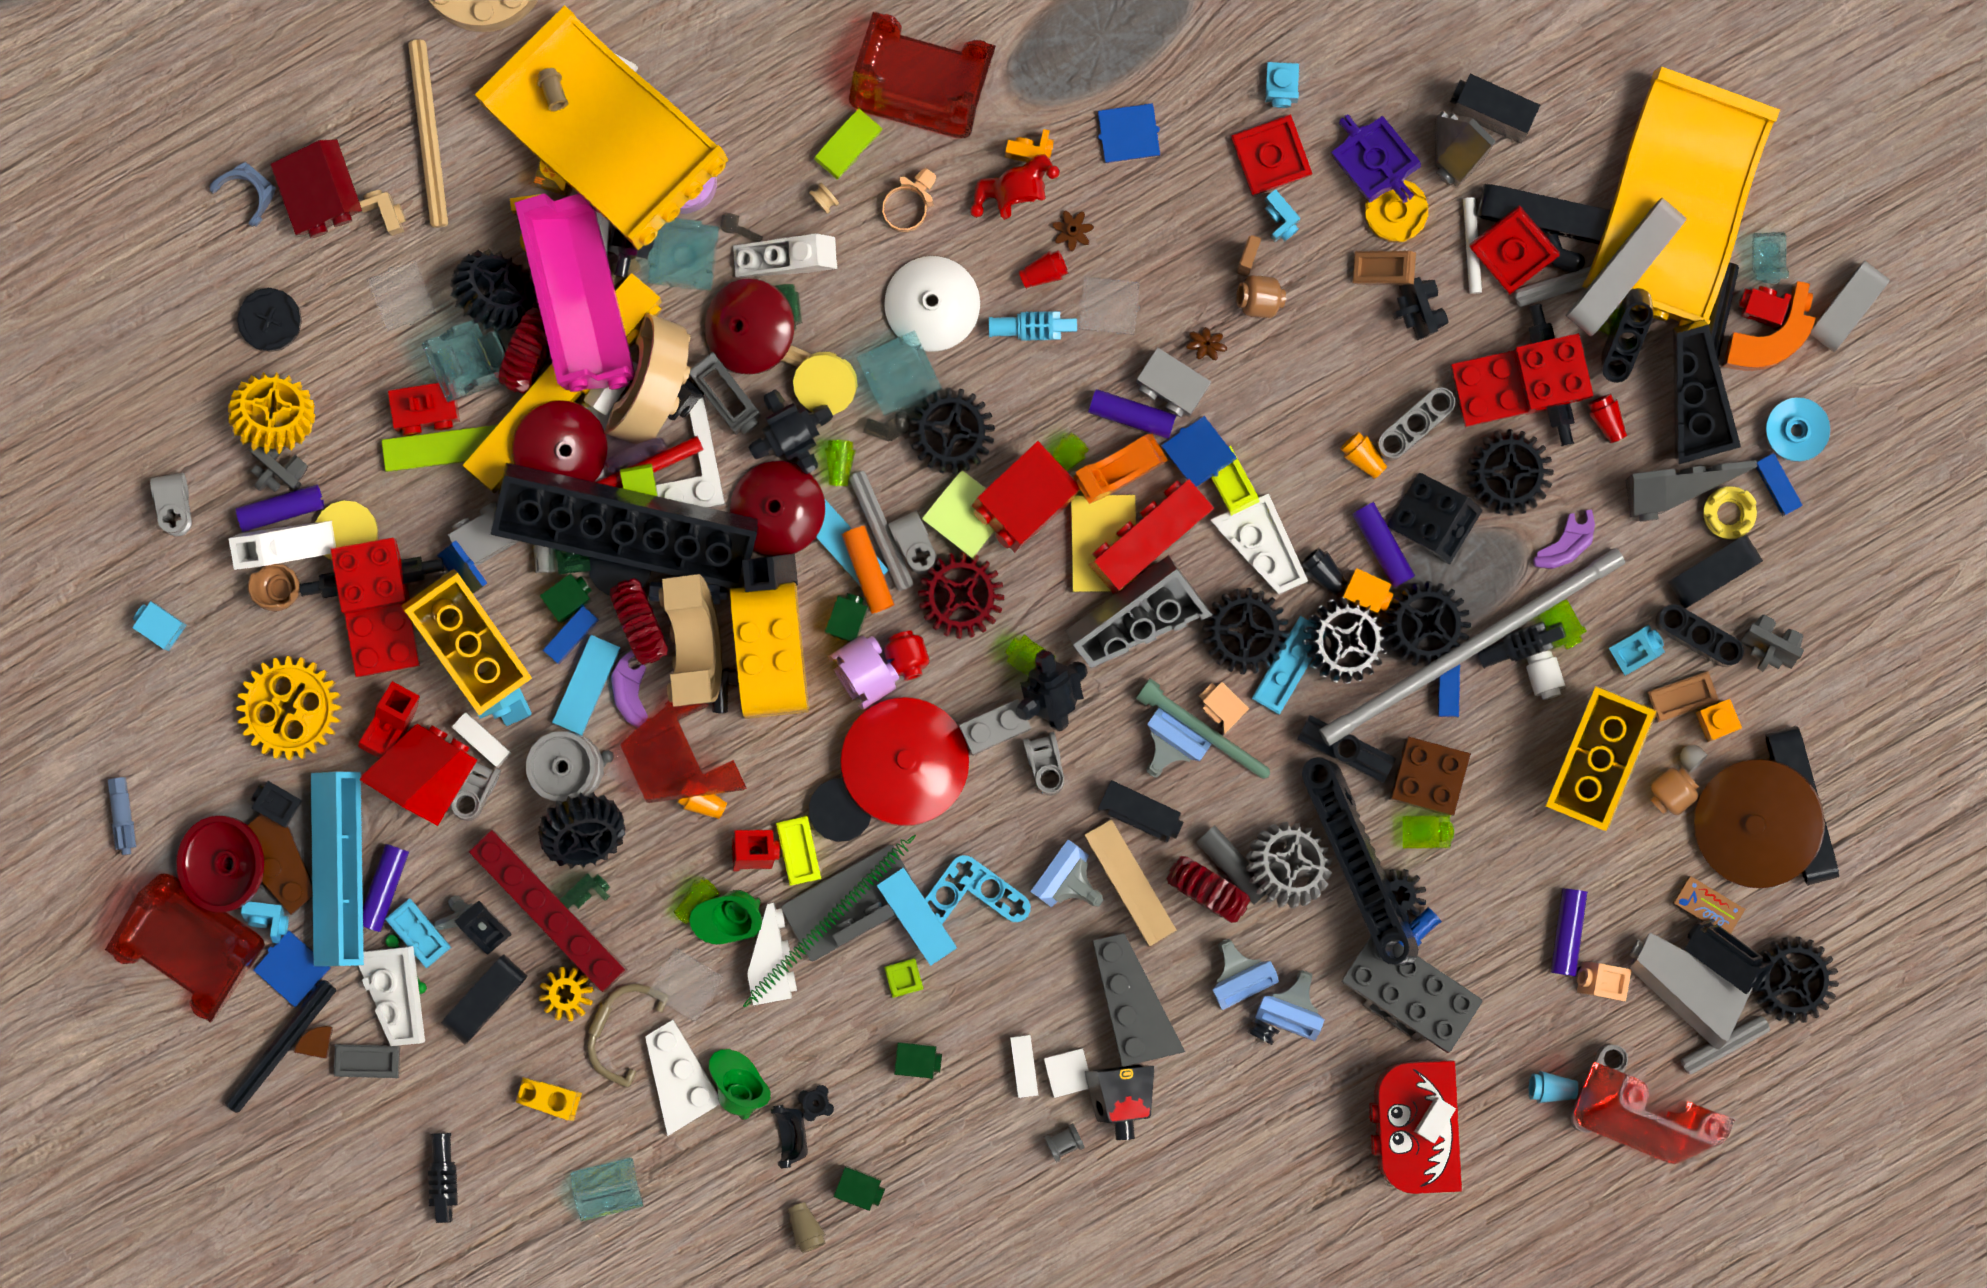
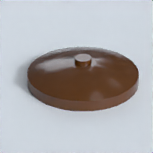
M1752 759L1733 764L1712 778L1698 800L1694 827L1696 840L1702 855L1719 875L1744 887L1769 888L1796 878L1809 867L1820 850L1824 836L1825 819L1817 792L1802 774L1792 767L1777 761Z

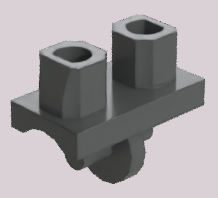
M258 447L255 451L252 448L249 450L254 457L268 468L264 471L260 466L256 465L251 470L259 478L254 486L257 490L261 491L268 486L271 490L277 492L281 485L273 479L275 475L294 491L302 486L300 480L306 473L308 465L298 456L294 455L283 467L276 461L280 454L275 449H270L267 454H265L263 447Z
M1761 615L1755 624L1752 623L1740 642L1752 649L1750 655L1760 660L1757 669L1762 672L1768 664L1777 669L1781 665L1792 669L1804 652V649L1801 648L1803 634L1793 629H1787L1782 638L1773 634L1772 631L1776 622L1766 615Z

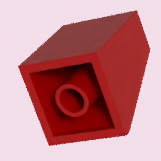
M1037 441L976 498L972 507L975 509L974 514L982 524H989L994 529L999 543L1007 549L1011 548L1015 553L1065 509L1078 494L1080 488L1069 473Z
M416 724L361 776L360 781L403 808L438 826L476 764L477 759L467 754L470 747L455 738L451 742L446 741L445 739L448 734L434 725H431L428 730Z

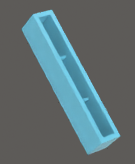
M361 772L311 773L314 966L364 965Z

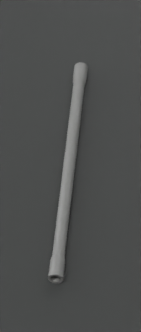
M1617 548L1610 550L1592 561L1583 570L1470 638L1459 647L1451 650L1450 653L1444 654L1349 714L1342 715L1319 729L1324 742L1328 746L1334 744L1352 733L1361 724L1595 580L1601 579L1623 566L1625 560Z

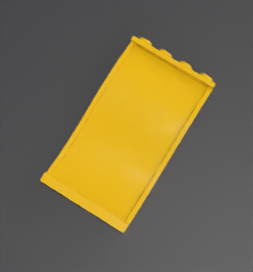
M565 5L475 94L483 108L500 121L531 152L599 211L637 250L643 245L650 244L656 238L658 230L666 222H672L679 215L680 208L688 200L695 199L702 192L703 185L711 177H717L724 170L728 161L725 152L719 145H716L676 106L614 54ZM555 68L561 74L562 80L560 82L565 97L568 100V105L564 109L558 111L548 109L543 89L537 85L538 74L542 70Z
M1660 67L1653 72L1650 81L1651 86L1631 139L1608 221L1590 272L1582 287L1588 288L1650 209L1663 197L1687 219L1632 289L1641 288L1649 292L1653 303V318L1667 321L1668 318L1679 321L1678 326L1705 319L1709 325V317L1727 271L1753 178L1774 122L1777 121L1780 109ZM1636 305L1631 308L1635 311L1638 310V307L1645 309L1642 305Z

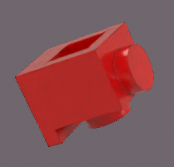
M1759 286L1758 290L1745 288L1739 302V307L1743 308L1741 317L1777 329L1782 325L1792 295L1785 293L1780 298L1776 296L1777 291L1767 287Z
M735 830L732 838L733 871H740V869H772L774 861L779 860L780 856L779 841H774L773 830ZM757 850L760 854H750V851Z

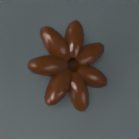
M1065 210L1063 213L1065 223H1053V227L1062 232L1058 235L1055 242L1059 244L1068 240L1069 250L1073 252L1076 248L1077 240L1081 244L1089 245V240L1083 233L1092 231L1094 226L1092 224H1082L1085 217L1083 211L1077 214L1073 220L1072 215ZM1074 227L1076 231L1071 232L1070 229Z
M1207 327L1203 328L1202 335L1194 331L1189 333V336L1194 341L1189 342L1186 348L1198 350L1196 354L1197 359L1209 356L1212 360L1216 361L1218 359L1216 351H1227V346L1219 343L1223 339V334L1221 333L1211 336L1210 330Z

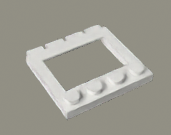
M625 395L620 396L616 402H619ZM702 397L689 412L694 436H698L704 449L698 453L702 476L659 484L656 487L658 497L713 508L725 505L704 398ZM588 403L581 404L598 418L605 431L612 409L606 416ZM604 468L595 482L605 478Z

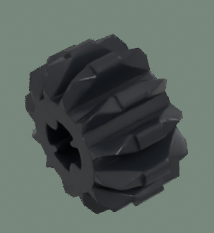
M1392 869L1389 871L1391 882H1389L1391 885L1390 890L1391 892L1398 891L1399 887L1405 889L1403 894L1407 893V900L1401 901L1399 905L1409 922L1407 910L1417 917L1420 915V912L1413 905L1415 903L1419 905L1426 904V900L1416 898V894L1426 892V887L1415 889L1414 885L1420 880V877L1416 875L1408 882L1409 870L1403 869L1400 880H1398L1396 870Z

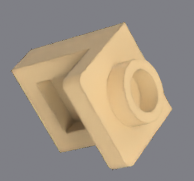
M376 190L363 196L364 200L360 201L362 212L379 207L387 231L392 236L404 232L401 224L406 222L404 212L400 203L394 204L392 196L388 192L382 193L381 190Z

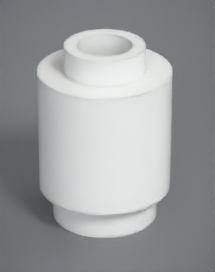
M1545 651L1527 657L1529 665L1526 666L1534 695H1541L1543 700L1560 696V689L1566 686L1557 657H1553L1552 651Z

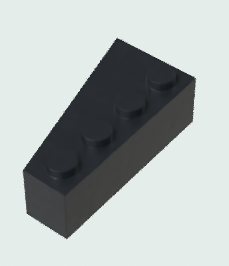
M1703 319L1673 328L1676 461L1678 464H1683L1740 448L1741 444L1708 323Z

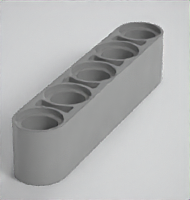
M1663 197L1659 199L1572 306L1566 317L1590 337L1593 336L1681 228L1687 218Z

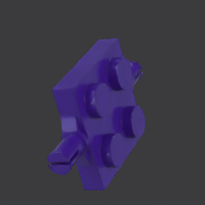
M1345 115V120L1341 118L1339 124L1349 136L1331 154L1367 201L1371 203L1385 192L1391 190L1395 191L1403 203L1408 202L1407 198L1411 200L1414 194L1403 182L1406 177L1421 167V162L1384 116H1381L1370 125L1360 128L1350 115Z

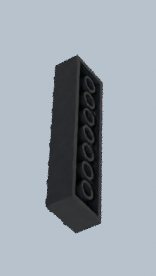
M506 463L490 535L678 577L700 574L706 583L733 589L744 587L742 560L751 559L758 532V519Z

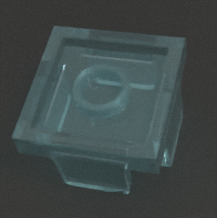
M675 218L670 223L666 222L658 230L653 248L649 252L648 284L712 291L720 228L703 225L702 221Z
M473 320L453 326L442 335L426 340L421 344L447 402L500 384L498 366L501 365L504 359L506 349L498 332L495 330L483 336L478 323L473 325Z
M915 330L856 357L884 416L897 410L901 412L922 402L923 398H928L929 395L942 389Z

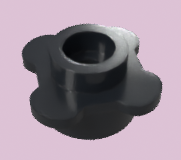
M819 1085L816 1090L809 1092L803 1090L799 1093L798 1101L803 1104V1117L807 1121H814L818 1116H830L833 1113L834 1106L829 1102L827 1096L829 1090L826 1086ZM814 1100L819 1101L818 1106L813 1105Z

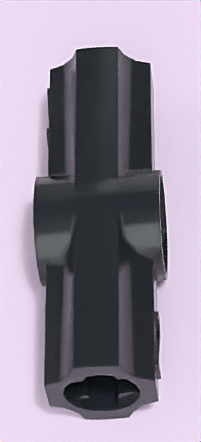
M1309 715L1297 740L1334 758L1339 763L1346 764L1384 783L1396 760L1395 757L1359 740L1351 734L1328 746L1319 733V729L1328 724ZM1343 740L1351 741L1355 746V754L1350 758L1342 757L1338 752V744Z

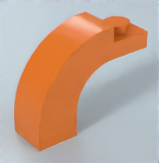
M1800 281L1793 284L1786 318L1778 332L1765 337H1755L1733 332L1729 336L1723 367L1742 371L1763 370L1783 362L1794 354L1807 340L1816 319L1815 317L1803 315L1804 311L1809 312L1812 304L1813 293L1808 292L1810 284Z
M1147 434L1109 457L1084 466L1076 471V475L1073 478L1088 503L1091 504L1141 478L1167 462L1168 459L1153 434Z

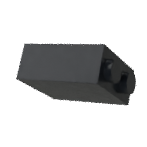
M1471 73L1466 81L1460 79L1450 100L1451 103L1455 104L1452 111L1453 114L1473 118L1480 126L1522 144L1540 107V104Z

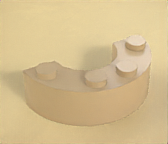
M428 0L436 12L445 20L459 28L475 32H491L507 28L523 19L538 2V0Z
M646 312L636 340L640 353L635 376L625 396L619 402L614 403L604 431L605 434L638 446L640 444L645 445L646 442L655 440L669 414L673 415L679 406L678 393L681 385L686 383L690 374V367L686 366L690 334H687L683 326Z
M700 574L662 579L663 588L659 589V601L661 607H665V612L671 620L670 636L672 642L676 644V655L673 656L674 673L670 674L671 683L667 685L669 702H673V707L715 702L721 688L722 651L716 610L708 585Z

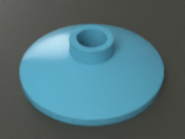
M1806 398L1787 399L1778 404L1771 411L1767 419V440L1771 448L1784 459L1797 462L1812 459L1821 453L1828 443L1830 437L1828 416L1812 400ZM1793 425L1801 427L1802 434L1800 436L1792 435L1791 427Z

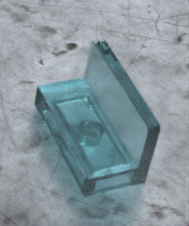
M632 1158L574 1171L570 1174L574 1202L581 1221L644 1207Z

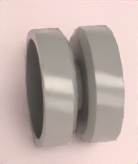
M567 731L551 732L542 736L531 747L526 759V775L531 787L540 796L555 802H564L568 796L575 798L579 796L580 792L584 796H588L599 787L604 775L603 759L598 747L589 738ZM563 762H567L568 769L562 773L565 769L561 768Z

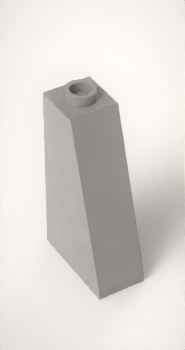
M1649 933L1643 941L1638 939L1629 955L1634 958L1629 969L1705 1040L1720 1050L1728 1042L1753 987L1748 994L1743 993L1690 953L1652 933Z

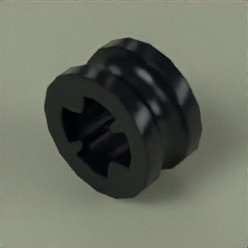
M1254 1018V1027L1248 1029L1247 1032L1273 1045L1274 1041L1272 1038L1280 1031Z

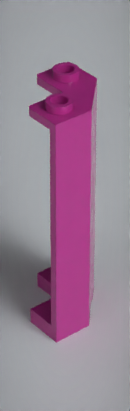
M544 193L515 202L557 383L570 392L608 387L614 390L627 386V382L633 380L635 371L596 211L592 209L590 203L580 194L553 201Z

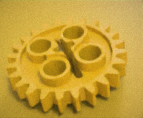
M291 656L286 657L285 665H282L278 658H273V668L262 663L263 673L261 675L251 671V675L255 679L253 684L243 682V685L249 689L248 694H238L239 698L245 700V705L236 707V710L245 712L246 715L239 719L238 723L248 724L249 726L243 732V735L250 736L254 734L255 737L251 745L255 747L263 743L261 751L263 754H267L273 748V756L276 759L280 758L283 751L289 761L293 759L294 752L296 751L301 759L305 758V749L307 748L314 754L318 753L315 744L319 742L327 746L328 743L324 735L326 733L335 735L336 732L330 725L331 723L341 722L340 719L333 716V712L342 710V706L333 704V700L341 696L340 693L330 692V689L336 684L335 681L324 682L323 680L328 672L323 670L316 674L317 664L314 662L305 668V659L301 657L296 665L293 664ZM281 678H288L291 682V689L285 695H279L276 691V683ZM304 683L303 691L293 703V707L297 709L296 712L286 715L279 733L275 734L274 729L286 713V710L282 708L285 702L290 704L297 693L299 685ZM315 693L319 698V705L315 710L307 711L303 704L304 698L308 694ZM265 706H272L275 710V717L269 723H263L260 719V711ZM294 721H299L303 726V733L297 739L290 738L287 731L288 726Z

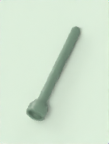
M1149 678L1137 695L1136 700L1145 706L1147 704L1152 707L1154 705L1158 706L1260 778L1266 779L1269 777L1270 769L1164 696V691L1159 688L1160 684Z

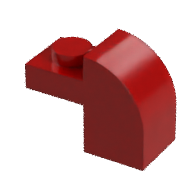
M392 681L376 706L375 716L360 739L358 747L380 759L405 735L418 708L420 696Z

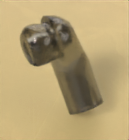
M897 412L894 418L885 423L868 418L863 433L885 441H893L907 433L910 428L909 421L911 418L905 412Z

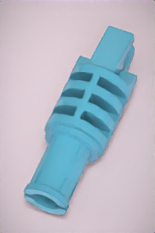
M1060 311L1020 312V314H1017V317H989V337L1018 336V339H1021V341L1061 340V332L1077 331V319H1060Z

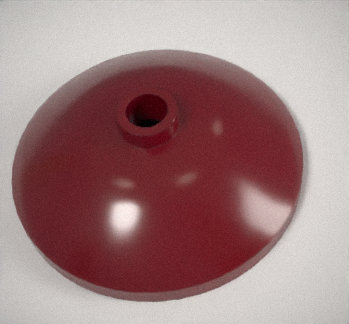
M750 278L733 281L715 295L708 307L705 318L707 344L711 353L713 352L723 366L730 371L747 375L766 372L781 362L791 346L794 336V316L791 306L784 294L766 281ZM741 320L743 328L741 331H738L737 323Z
M555 400L534 407L522 418L513 436L512 457L515 465L595 482L601 474L607 459L608 444L602 424L590 410L571 401ZM567 444L569 446V453L566 456H561L559 449L562 445Z
M771 461L752 468L739 480L731 497L730 513L758 519V532L753 548L754 551L766 556L796 554L808 547L817 538L816 536L820 532L825 518V497L819 483L810 473L805 474L798 465L790 462ZM774 501H778L781 505L780 510L776 513L770 511V504Z
M221 815L204 818L194 824L181 841L177 854L178 878L186 895L197 906L211 912H229L239 909L253 898L262 882L264 854L259 839L247 824L237 818ZM231 858L234 862L233 868H231L229 865Z

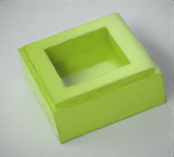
M916 959L884 967L893 998L924 989Z

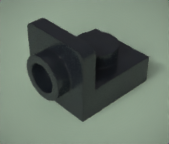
M267 781L265 786L260 784L251 798V801L254 802L253 810L284 828H287L302 803L301 799L270 781Z

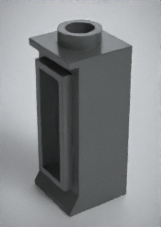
M713 352L690 369L689 375L735 435L741 431L745 435L759 424L757 419L761 416L760 412ZM715 369L746 407L735 418H733L703 379Z

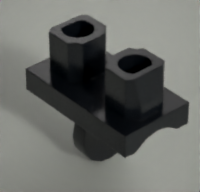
M1417 277L1414 278V284L1399 286L1402 297L1397 298L1400 310L1392 313L1394 320L1403 318L1407 329L1413 327L1417 341L1438 332L1439 328L1448 324L1449 321L1445 310L1440 308L1431 311L1428 300L1438 296L1435 280L1421 281V278Z

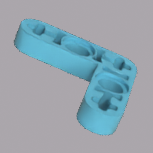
M965 855L959 856L952 861L925 898L927 903L931 900L937 908L946 911L943 917L936 913V917L942 925L967 890L1012 922L1025 920L1031 908L1029 900L1023 894L974 858ZM969 861L972 864L970 870L973 872V875L971 877L965 875L959 883L965 885L962 891H959L953 883L945 881L949 874L954 879L959 872L956 865L959 862L965 864ZM992 879L999 884L1000 892L996 897L987 898L982 894L981 886L984 881ZM948 886L953 889L955 899L951 904L942 905L937 901L936 893L941 887ZM1006 888L1012 892L1007 898L1013 902H1017L1018 899L1024 902L1022 908L1025 910V913L1022 916L1018 913L1014 917L1009 914L1011 908L1004 902L1001 908L995 905L1003 897Z

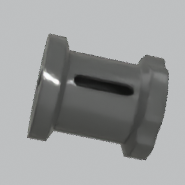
M1073 1123L1068 1125V1129L1053 1136H1044L1056 1163L1061 1161L1062 1156L1076 1149L1082 1150L1085 1148Z

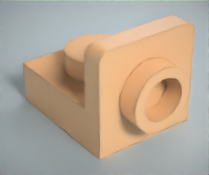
M1583 961L1577 975V992L1626 1001L1631 969Z

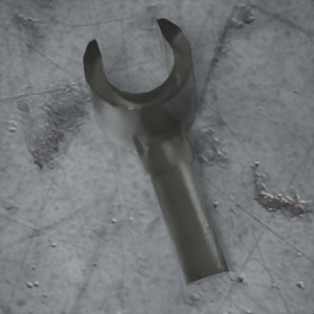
M724 213L722 215L720 227L723 232L739 234L755 242H761L763 236L738 226L739 215Z

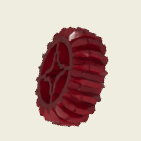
M533 307L522 317L515 333H513L501 363L498 376L499 382L514 392L518 391L524 394L532 387L537 377H539L550 352L539 309Z
M965 552L960 554L961 562H955L954 555L952 553L948 554L950 564L946 566L943 560L938 558L936 563L940 570L936 572L932 567L927 570L928 574L933 576L932 580L927 578H921L920 580L921 584L929 587L928 590L918 591V596L928 597V601L919 604L920 609H931L924 616V619L926 621L931 620L933 617L938 619L932 626L934 630H938L942 624L946 625L944 629V636L946 637L950 635L951 628L957 629V639L962 638V629H968L970 638L975 636L972 627L978 626L982 633L986 632V627L982 622L986 619L993 625L996 620L990 615V612H1002V608L994 605V601H1004V595L995 594L994 590L1003 588V583L996 582L993 584L991 581L998 576L997 570L987 575L985 571L989 568L990 563L985 561L981 567L976 566L979 560L978 555H975L971 563L966 562ZM955 570L973 572L963 583H955L945 577L946 574ZM981 579L986 584L988 590V601L985 608L973 597V590ZM938 583L950 595V600L942 612L938 610L934 601V593ZM972 583L968 588L967 597L975 606L968 602L963 604L961 601V604L956 603L951 608L956 596L948 585L954 589L960 588L961 591V587L967 588ZM960 608H967L978 615L976 618L964 622L949 619Z
M635 578L617 583L616 586L610 589V597L636 659L642 665L660 660L661 657L667 655L668 647L641 583Z
M1180 856L1170 868L1166 878L1168 884L1230 923L1238 922L1248 909L1247 906L1251 900L1245 892L1186 856Z

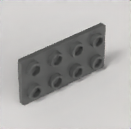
M888 845L781 906L800 943L804 944L802 938L808 940L806 934L812 935L811 929L817 931L815 925L821 927L819 921L825 922L824 916L830 919L828 912L833 913L832 908L838 910L836 904L842 905L841 899L847 901L845 895L851 897L849 891L855 892L853 887L859 888L858 882L863 883L862 878L868 880L866 874L872 875L871 869L877 871L875 865L880 866L879 861L885 862L883 856L889 858L888 852L893 853V845ZM889 854L896 865L885 858L892 869L881 862L887 873L879 867L877 869L883 877L872 871L879 882L868 875L874 886L866 880L864 882L870 890L859 884L866 895L855 888L862 899L851 892L857 903L849 897L847 899L853 907L842 901L849 912L838 905L845 916L834 910L840 920L830 914L836 925L828 919L826 921L832 929L821 922L827 931L825 933L817 927L823 938L812 931L819 942L808 935L815 946L804 940L810 951L804 946L802 947L810 961L823 957L896 915L877 885L902 868L908 873L901 858L898 860Z
M1371 936L1342 979L1343 984L1366 998L1362 1004L1364 1007L1416 1041L1422 1036L1446 1053L1452 1051L1483 1002L1480 997L1418 956L1413 963L1404 967L1388 964L1380 957ZM1397 942L1393 947V954L1398 958L1403 954L1404 946Z

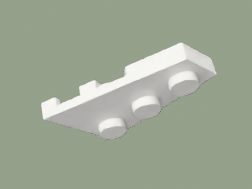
M1269 494L1260 497V502L1232 516L1228 511L1211 519L1210 522L1278 595L1308 582Z
M414 947L363 951L364 965H358L364 977L362 982L366 991L369 990L377 1007L375 1012L390 1046L425 1042Z
M674 1020L645 1036L667 1136L720 1104L718 1092Z

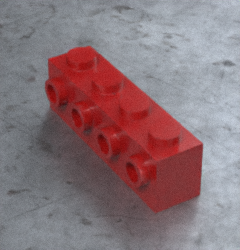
M1190 479L1182 484L1178 480L1175 481L1163 492L1167 497L1157 505L1155 501H1152L1139 512L1143 517L1135 525L1129 521L1116 532V535L1119 537L1118 540L1111 546L1105 542L1092 553L1095 559L1089 566L1113 594L1123 588L1214 509Z

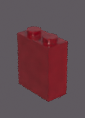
M337 139L318 140L270 164L295 235H309L310 238L323 236L328 233V227L348 224L352 221L351 216L362 211Z

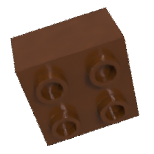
M1408 736L1405 739L1389 800L1450 817L1454 816L1471 753Z

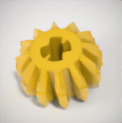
M560 967V979L552 972L547 974L548 979L553 983L552 986L547 983L540 984V988L548 990L549 995L539 996V1001H551V1004L544 1009L546 1013H550L555 1007L558 1008L555 1013V1020H561L564 1010H566L568 1021H573V1009L580 1016H584L586 1012L580 1004L592 1005L593 1000L584 998V993H592L594 988H582L581 985L589 979L586 975L582 976L578 981L575 980L578 974L577 968H572L569 978H567L565 967ZM565 985L571 986L570 992L575 994L573 1000L567 999L568 1003H563V996L558 994L560 988L566 989Z

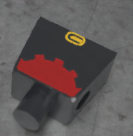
M1138 1064L1085 1071L1096 1120L1098 1122L1114 1123L1116 1140L1135 1139L1133 1120L1148 1119L1151 1116L1154 1066Z

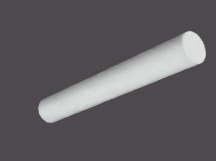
M1470 197L1463 198L1469 294L1482 293L1480 259L1469 247V244L1478 238L1476 198Z

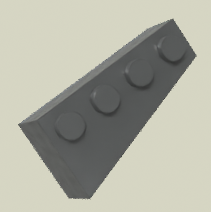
M1168 555L1073 624L1065 632L1073 646L1090 668L1129 652L1131 647L1143 642L1148 644L1157 640L1156 637L1173 629L1174 631L1187 627V623L1198 618L1203 620L1212 616L1202 598Z
M1125 933L1093 940L1122 1067L1184 1053L1185 1050Z

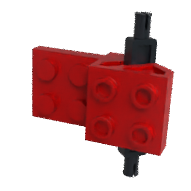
M1542 304L1529 306L1534 325L1529 327L1532 344L1516 347L1513 351L1451 364L1465 428L1547 410L1551 427H1557L1561 447L1575 444L1570 424L1575 423L1571 404L1594 396L1579 333L1555 338L1552 324L1545 321Z
M394 537L331 549L334 572L319 575V581L300 583V593L302 597L321 593L322 598L339 596L341 612L345 614L355 676L359 678L419 667L420 661L413 622L401 605L410 600L407 583L424 580V574L444 571L442 558L423 562L421 557L401 559L397 540Z

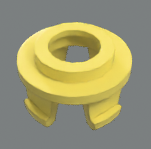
M1731 486L1720 488L1713 492L1705 502L1703 509L1705 524L1714 535L1720 538H1740L1747 534L1754 526L1757 516V502L1747 490L1744 491ZM1725 502L1735 503L1740 509V519L1733 525H1725L1718 518V508Z

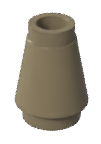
M806 1202L788 1209L796 1247H800L801 1252L806 1253L825 1244L823 1236L826 1234L807 1207Z

